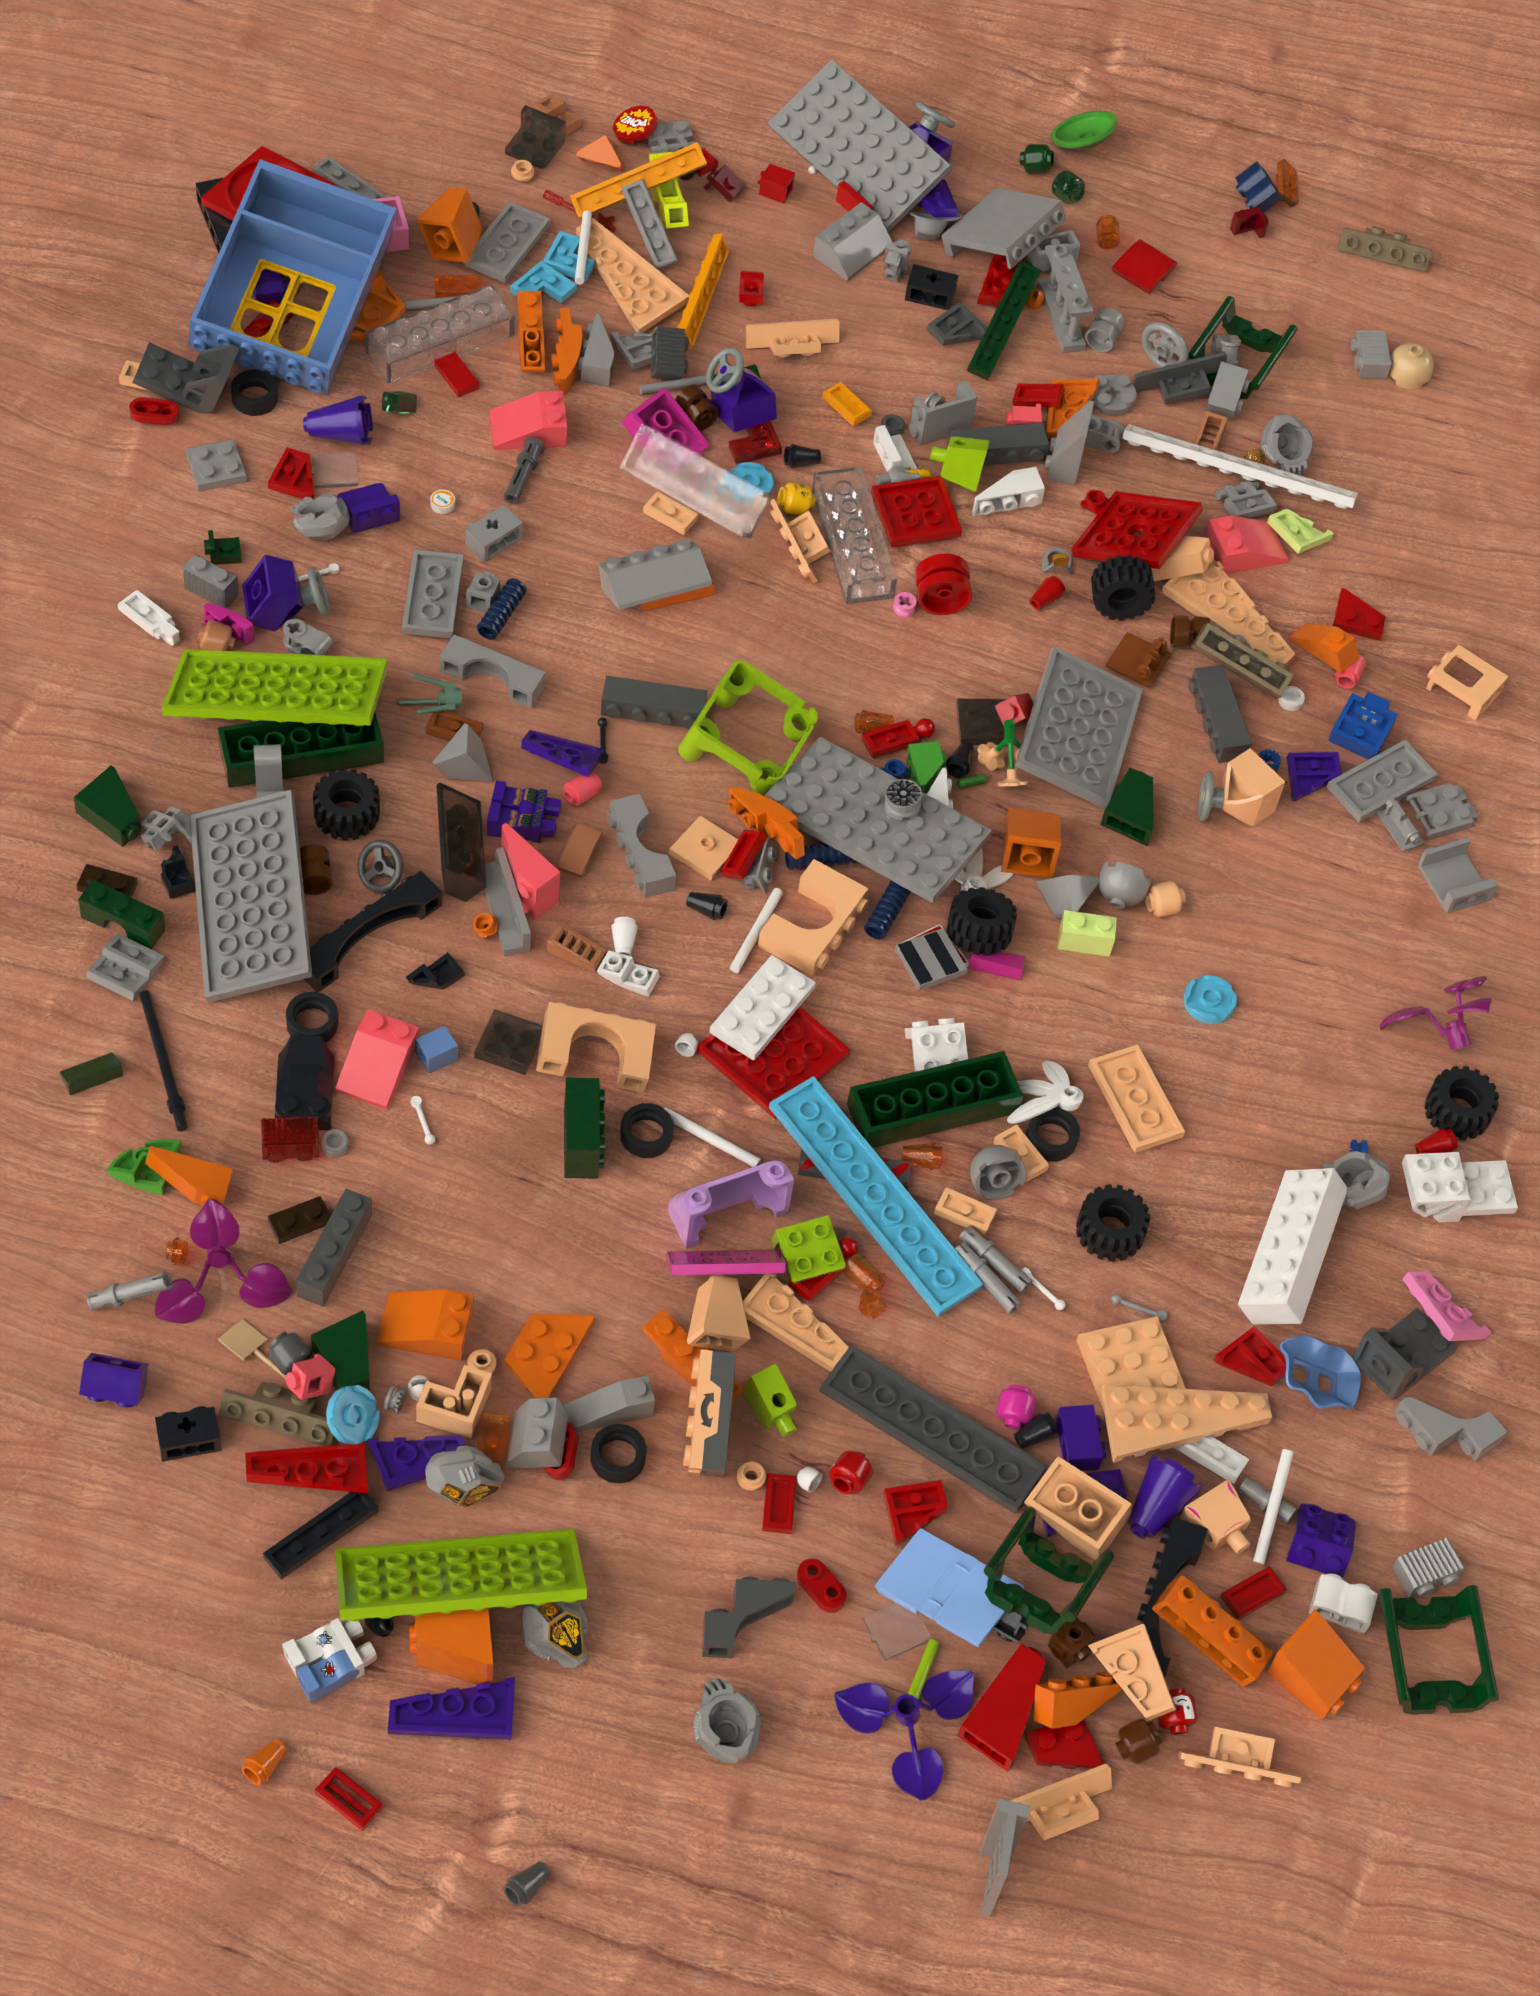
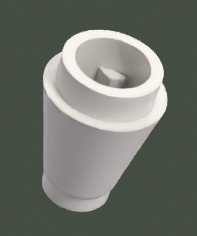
M618 917L611 926L616 953L631 956L638 926L635 924L636 921L633 918Z

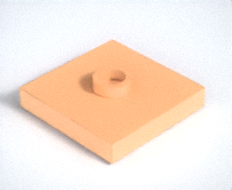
M699 816L669 848V854L712 881L721 871L738 839L702 816Z

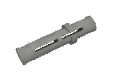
M969 1225L966 1228L967 1231L964 1230L960 1234L959 1239L963 1242L966 1241L980 1258H984L1020 1294L1024 1293V1288L1028 1289L1033 1280L994 1247V1242L991 1240L987 1241Z
M966 1241L962 1242L961 1246L958 1245L955 1248L983 1283L984 1288L1006 1310L1008 1315L1013 1313L1012 1309L1016 1311L1022 1304L1021 1300L1007 1288L987 1266L988 1262L984 1258H980Z
M164 1271L120 1285L119 1283L110 1284L109 1288L88 1293L87 1304L92 1311L110 1305L121 1306L131 1299L170 1290L172 1288L170 1285L172 1280L169 1273Z

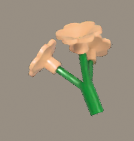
M1008 719L1004 722L1005 738L999 745H995L992 742H988L986 745L980 744L977 748L979 753L977 758L990 771H994L996 768L1002 769L1005 766V754L1002 748L1008 745L1009 769H1007V779L997 782V785L999 787L1027 785V780L1018 778L1017 768L1014 767L1013 744L1018 748L1015 752V758L1017 759L1021 743L1015 738V722Z

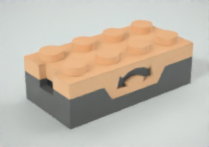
M701 1350L699 1357H694L691 1379L697 1380L696 1387L691 1386L688 1408H694L693 1416H688L686 1437H691V1445L685 1446L683 1466L688 1467V1474L723 1477L726 1471L736 1353Z

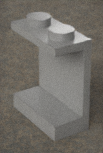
M968 382L958 383L954 401L932 408L926 406L920 395L915 396L909 431L911 436L916 438L920 446L948 438L950 430L972 428L978 397Z
M1469 837L1462 840L1455 839L1439 847L1432 846L1423 851L1418 863L1420 871L1446 914L1491 901L1498 887L1494 878L1482 881L1468 858L1466 852L1471 843Z

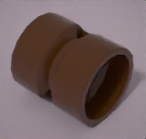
M690 385L684 388L675 399L699 431L711 426L719 415L718 408L708 399L707 395L698 385Z
M1174 615L1170 627L1171 647L1186 648L1188 645L1192 646L1202 627L1210 623V618L1194 616L1190 620L1188 616Z
M315 844L301 847L300 857L304 893L319 895L327 892L333 886L329 851L327 848Z

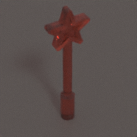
M548 189L545 190L543 198L576 213L574 206L565 201L563 197ZM598 213L597 218L592 215V218L610 232H615L616 227L613 225L615 221L614 216L605 218L601 213Z

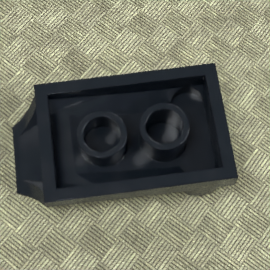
M292 1035L283 1050L278 1054L275 1129L331 1130L334 1055L328 1049L322 1036Z

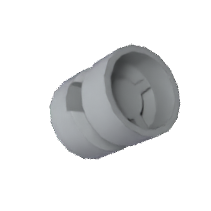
M1112 308L1100 309L1085 334V340L1089 347L1098 352L1110 351L1125 326L1122 314Z

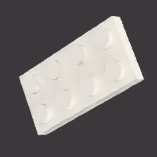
M771 955L710 1026L709 1033L754 1061L815 989L816 982Z

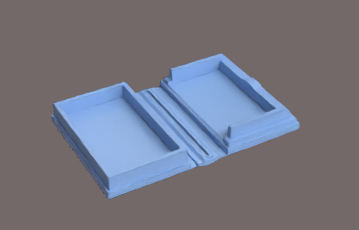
M921 1528L875 1584L878 1593L916 1615L918 1612L926 1615L943 1628L977 1647H980L1006 1613V1611L991 1604L984 1593L988 1582V1576L984 1574L986 1565ZM1002 1574V1582L1017 1584L1024 1589L1023 1585Z

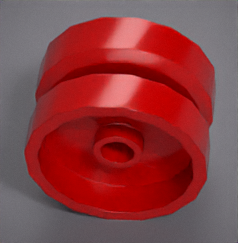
M936 554L922 560L916 567L915 581L920 607L927 613L949 615L957 613L969 605L973 595L970 571L967 562L962 557L954 554Z

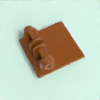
M1127 632L1105 667L1151 687L1171 656V652L1166 650L1167 641L1164 638L1155 639L1153 643H1150Z

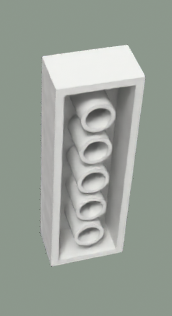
M1334 1168L1285 1171L1238 1302V1306L1253 1325L1302 1324L1348 1190Z

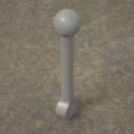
M1119 1294L1111 1296V1302L1115 1305L1123 1304L1151 1316H1158L1161 1323L1167 1319V1313L1164 1310H1159L1158 1312L1125 1300Z

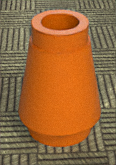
M273 1739L246 1758L244 1761L245 1765L242 1767L244 1776L255 1785L267 1782L287 1752L285 1745L278 1739Z

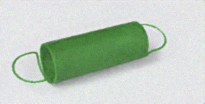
M984 774L957 779V788L962 789L985 784Z

